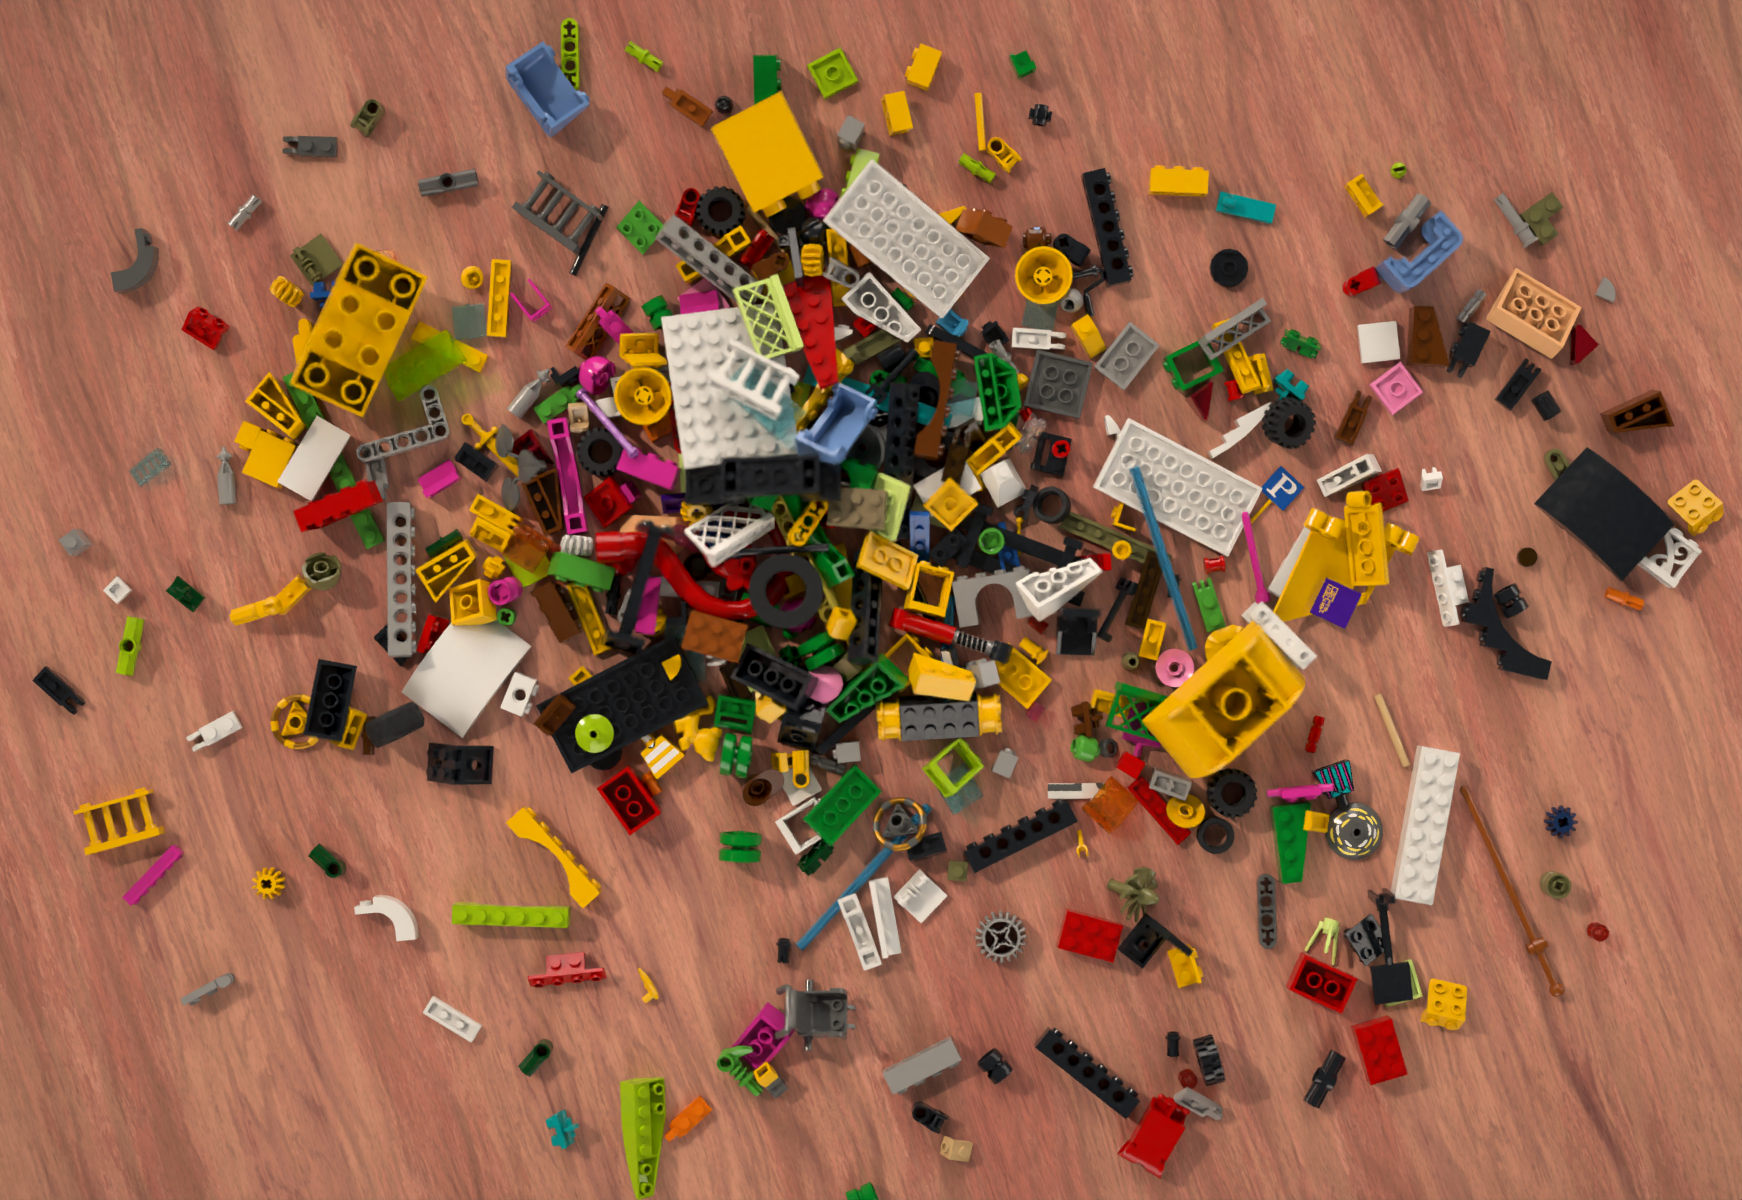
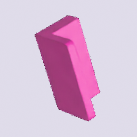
M717 290L679 296L681 314L720 310Z
M447 460L419 477L418 482L424 490L422 492L425 497L430 499L462 478L452 461Z

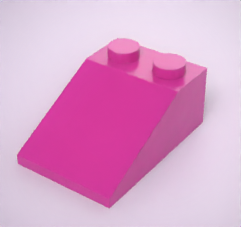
M767 1002L732 1047L751 1046L753 1052L740 1057L757 1069L766 1061L768 1063L790 1039L795 1029H792L789 1035L776 1039L775 1033L785 1027V1015Z

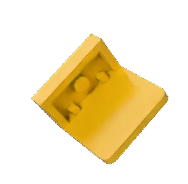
M658 333L620 334L619 357L632 365L633 368L647 365L653 368H661L662 365H667L668 362L667 359L658 354Z
M1693 480L1668 500V506L1687 522L1688 532L1693 537L1698 533H1703L1708 528V525L1713 521H1718L1724 514L1723 502L1699 480Z
M1430 979L1427 1008L1421 1014L1420 1022H1425L1430 1026H1443L1448 1030H1458L1465 1022L1467 987L1438 979Z

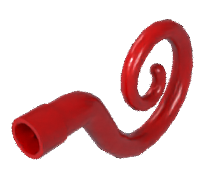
M739 504V507L749 508L750 505ZM726 511L723 516L734 517L735 511ZM738 512L737 518L748 519V513ZM751 513L750 519L758 520L762 516L760 514ZM774 518L775 528L768 532L775 546H787ZM712 520L708 523V526L719 527V521ZM722 521V526H724L728 522ZM639 531L595 533L597 563L641 558L648 534ZM707 531L706 537L715 538L717 532ZM660 538L653 564L659 569L676 594L697 612L726 620H745L757 616L749 598L741 601H724L707 593L692 579L667 542ZM705 542L704 546L710 550L714 547V543ZM749 544V545H747V546L744 547V548H753V547L751 546V544ZM701 551V554L706 564L717 575H720L727 579L728 575L720 571L721 566L724 563L720 562L716 566L712 567L708 563V558ZM756 555L744 556L752 558L756 564ZM747 563L743 564V569L745 570L748 569ZM779 572L767 584L766 596L772 606L776 605L789 590L785 578L793 575V572Z

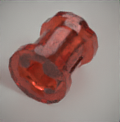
M1593 922L1587 927V935L1598 942H1602L1608 938L1609 930L1606 926ZM1601 930L1600 934H1595V931Z
M1184 1069L1178 1074V1079L1183 1088L1193 1089L1196 1087L1198 1080L1192 1070ZM1190 1075L1192 1080H1188L1186 1083L1184 1077L1188 1078V1076Z

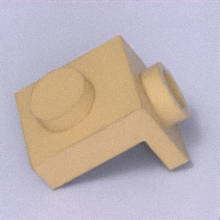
M585 402L569 403L570 432L581 434L589 431L590 418L588 406Z
M944 1136L940 1154L949 1160L969 1162L973 1143Z

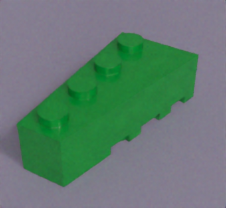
M778 54L753 55L754 105L781 91V79H778V71H781V59H778Z
M1302 801L1269 806L1279 882L1282 884L1302 882L1308 830L1303 829L1306 811L1311 810V802Z

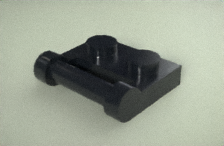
M1038 431V443L1030 469L1063 476L1068 455L1063 458L1055 457L1052 453V446L1057 441L1065 440L1069 443L1070 447L1072 439ZM1047 439L1051 440L1046 466L1040 464ZM1063 444L1061 446H1056L1058 448L1057 452L1059 454L1061 452H1066L1064 450L1065 446Z

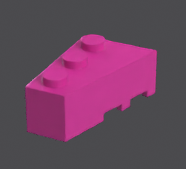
M625 449L623 450L616 468L617 470L674 490L681 469L676 467L678 463L668 459L666 462L660 461V456L652 453L646 456L641 454V449H638L639 454L631 459L627 455L628 452Z

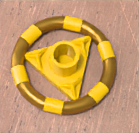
M304 694L289 695L279 701L272 711L270 719L271 730L275 738L285 747L301 750L313 746L320 740L310 738L305 742L296 743L284 737L286 735L304 733L307 713L297 701L309 704L310 696ZM293 702L281 734L278 725V715L281 709Z

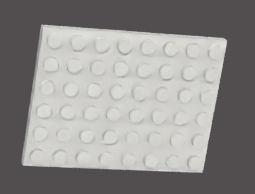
M766 303L763 310L773 315L775 308L772 304ZM758 304V305H754V306H756V307H758V308L761 309L762 304ZM739 307L661 317L684 469L720 465L721 458L797 454L795 443L797 432L789 385L778 403L782 410L777 420L707 385L712 371L720 372L730 352L726 349L730 339L739 341L746 348L754 351ZM748 308L746 313L749 318L755 320L759 312ZM760 314L757 322L767 327L771 318ZM773 320L769 328L779 333L780 324ZM755 325L753 329L754 335L762 338L765 330ZM767 331L764 340L774 345L777 336ZM779 338L776 346L784 350L782 339ZM761 344L759 349L761 355L765 356L770 353L772 348ZM784 355L769 359L786 368ZM737 356L726 376L727 379L737 382L748 361ZM755 365L744 387L754 391L765 370ZM772 374L761 394L762 397L772 400L783 379Z

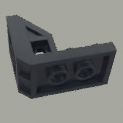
M1059 608L1057 610L1056 654L1095 655L1097 617H1101V609Z
M798 666V668L808 673L810 672L808 668ZM810 697L797 711L786 706L777 742L814 752L827 703H820Z

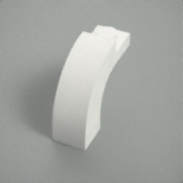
M376 895L373 897V903H371V900L360 901V905L354 907L355 915L382 913L388 916L395 926L396 941L415 940L419 937L418 924L414 914L407 905L394 897Z

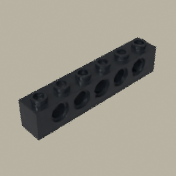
M1105 168L1082 173L1081 179L1102 267L1105 272L1107 288L1130 283L1131 277H1134L1132 266H1128L1127 263L1129 258L1128 249L1123 246L1122 240H1125L1123 229H1119L1118 225L1120 214L1118 210H1115L1113 204L1116 202L1114 191H1110L1109 184L1112 183L1110 173H1106ZM1096 186L1103 187L1104 194H1096L1094 188ZM1102 204L1106 205L1109 212L1101 213L1099 206ZM1110 223L1113 226V231L1106 232L1103 229V225ZM1109 242H1115L1117 244V250H1109L1107 244ZM1114 260L1120 261L1122 268L1119 270L1114 269L1112 262Z
M861 550L854 552L853 573L855 576L852 579L851 610L857 622L849 635L847 661L863 666L878 662L883 579L857 567Z
M1059 799L1052 803V807L1048 809L1043 807L1035 811L1034 816L1030 818L1025 816L1017 820L1018 824L1012 827L1010 824L1000 829V833L996 835L993 833L983 837L984 841L978 844L975 841L965 846L966 850H964V853L973 872L976 873L1077 823L1078 821L1068 801ZM1053 812L1059 814V820L1055 823L1049 821V815ZM1040 821L1042 828L1039 831L1032 830L1033 822ZM1017 830L1025 832L1023 839L1018 840L1014 837ZM999 839H1007L1008 844L1005 848L997 846ZM983 847H988L991 850L990 854L986 857L980 855V850Z
M1048 1026L1034 1044L1035 1048L1123 1118L1127 1119L1140 1103L1137 1097L1139 1094L1131 1087L1128 1089L1122 1085L1124 1082L1116 1075L1110 1076L1107 1073L1109 1070L1101 1063L1095 1064L1092 1061L1093 1057L1087 1052L1081 1053L1077 1049L1078 1045L1069 1039L1067 1042L1062 1038L1063 1033L1054 1027L1052 1030ZM1056 1043L1063 1044V1049L1059 1052L1053 1050V1046ZM1071 1055L1078 1056V1061L1074 1064L1068 1062V1058ZM1086 1067L1093 1068V1073L1087 1076L1083 1074V1070ZM1101 1079L1108 1080L1106 1087L1098 1086ZM1116 1091L1123 1092L1121 1099L1113 1098Z

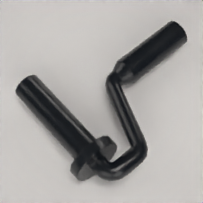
M1092 264L1093 267L1072 272V280L1091 275L1098 277L1097 272L1100 273L1101 279L1083 291L1085 310L1089 316L1095 314L1088 292L1106 279L1104 270L1100 267L1096 268L1095 264Z

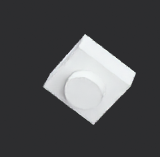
M116 577L103 591L116 604H119L132 589L120 577Z

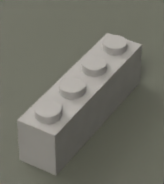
M950 1036L882 1070V1074L892 1094L897 1093L900 1095L908 1090L907 1087L913 1084L918 1086L925 1082V1078L929 1076L936 1077L947 1067L949 1069L956 1067L962 1059Z

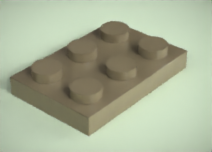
M841 487V501H829L827 525L884 530L888 491Z

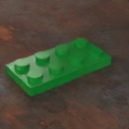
M853 765L809 811L803 820L828 846H832L882 791L856 765Z

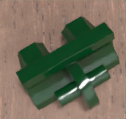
M179 576L175 578L174 582L166 590L168 594L191 612H195L206 598Z

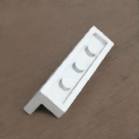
M888 877L869 880L882 957L888 958V955L902 953Z

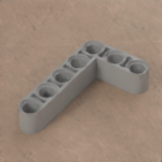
M426 385L420 392L429 425L362 444L357 449L359 460L364 463H370L446 440L449 437V427L436 388ZM426 391H433L435 394L434 398L431 400L424 398ZM432 409H438L441 412L437 418H432L429 413ZM438 427H443L446 429V434L444 436H437L435 430ZM421 432L426 433L428 436L424 442H420L416 438ZM407 438L409 444L406 447H400L398 445L399 439ZM383 443L390 445V450L386 453L379 450L380 445ZM363 449L371 450V456L368 458H362L360 453Z

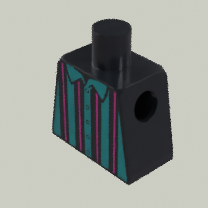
M1344 759L1311 771L1318 785L1333 783L1334 791L1322 792L1326 799L1335 798L1338 807L1349 804L1346 794L1354 791L1349 760Z

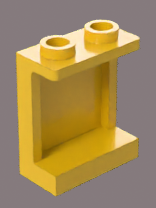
M267 429L266 432L260 430L242 473L282 489L283 485L277 481L298 446L294 445L296 441L285 437L284 440L278 438V433Z

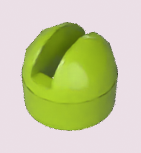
M1400 162L1395 163L1390 169L1392 177L1396 179L1402 178L1407 171L1406 166ZM1403 168L1402 171L1397 172L1394 169Z

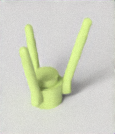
M1326 917L1324 921H1319V925L1308 942L1305 952H1308L1321 929H1323L1322 933L1328 934L1324 953H1328L1331 937L1334 936L1332 965H1335L1340 929L1338 926L1340 922Z

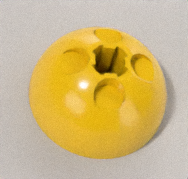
M1036 247L1026 252L1020 258L1015 270L1016 285L1021 294L1034 303H1053L1062 298L1069 290L1072 282V268L1068 259L1060 251L1051 247Z
M647 367L634 368L624 373L618 380L614 391L615 404L620 414L628 421L639 425H648L660 420L667 413L672 399L671 388L666 378L658 371Z

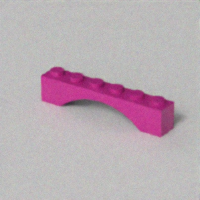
M564 417L548 420L549 436L560 480L568 535L589 532L574 445L569 429V419Z

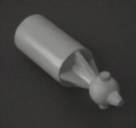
M550 369L538 370V379L525 385L507 409L519 419L524 416L539 397L542 382L550 381Z
M222 447L221 452L217 455V459L222 461L217 474L219 505L237 504L235 473L228 463L230 458H232V454L227 451L226 447Z

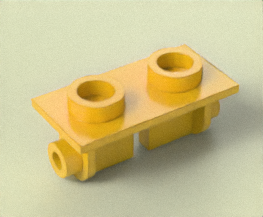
M1265 353L1248 357L1261 384L1259 389L1254 390L1255 395L1273 391Z

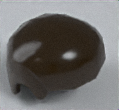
M701 552L691 553L686 557L683 564L695 582L704 581L712 571L706 564Z

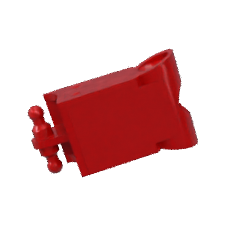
M1159 1094L1157 1098L1153 1096L1130 1139L1124 1143L1117 1155L1131 1163L1141 1164L1147 1172L1160 1179L1165 1162L1186 1128L1184 1122L1186 1116L1190 1114V1110L1176 1103L1173 1098L1165 1097L1164 1094Z

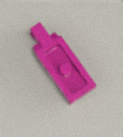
M601 306L595 310L602 318L598 321L600 326L619 345L620 334L634 333L615 312L610 310L607 313Z

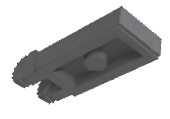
M283 137V142L298 143V149L283 148V154L304 157H337V137Z

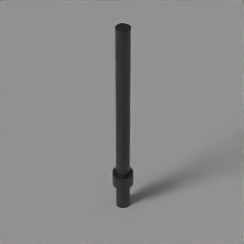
M829 543L743 548L730 556L729 559L737 558V556L829 551Z

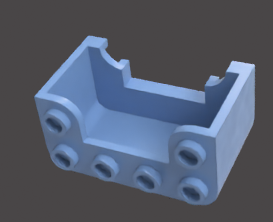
M1442 211L1431 217L1421 227V235L1429 246L1417 257L1409 262L1405 257L1395 260L1390 256L1375 268L1377 273L1396 293H1404L1419 284L1463 243L1462 233Z

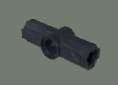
M1330 1049L1322 1066L1313 1075V1083L1303 1099L1305 1102L1319 1109L1328 1091H1331L1335 1086L1338 1078L1337 1074L1346 1057Z

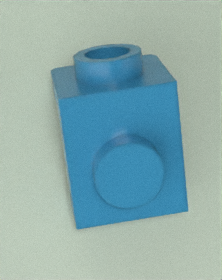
M950 309L943 319L939 317L935 323L944 331L959 337L967 331L969 321L962 319Z

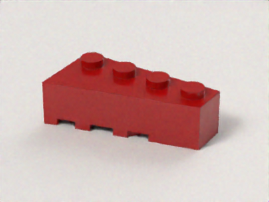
M360 480L356 482L357 486L352 488L351 486L340 489L339 493L325 495L324 499L309 502L308 505L294 510L293 513L300 531L307 532L321 529L382 503L383 500L375 480Z

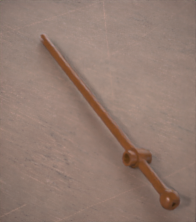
M1463 785L1460 788L1461 793L1530 940L1529 944L1525 945V948L1529 955H1537L1551 985L1549 988L1550 994L1553 997H1559L1564 994L1565 989L1561 983L1557 982L1544 954V949L1548 947V943L1544 937L1537 938L1467 786Z

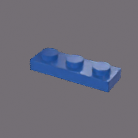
M910 511V551L919 555L917 563H920V561L930 563V556L928 555L930 552V512Z

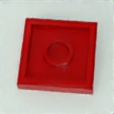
M612 476L608 477L583 497L604 529L634 508Z

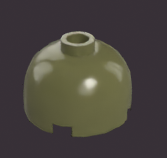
M324 552L315 553L307 557L305 564L302 565L305 582L315 590H330L336 586L341 578L340 561L335 555H326Z

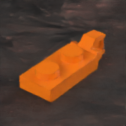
M699 1095L672 1119L668 1125L671 1129L664 1137L670 1142L676 1136L681 1138L713 1110L712 1107Z

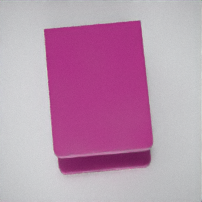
M528 279L527 281L546 303L542 308L531 315L514 293L511 292L510 295L534 323L553 307L533 281Z

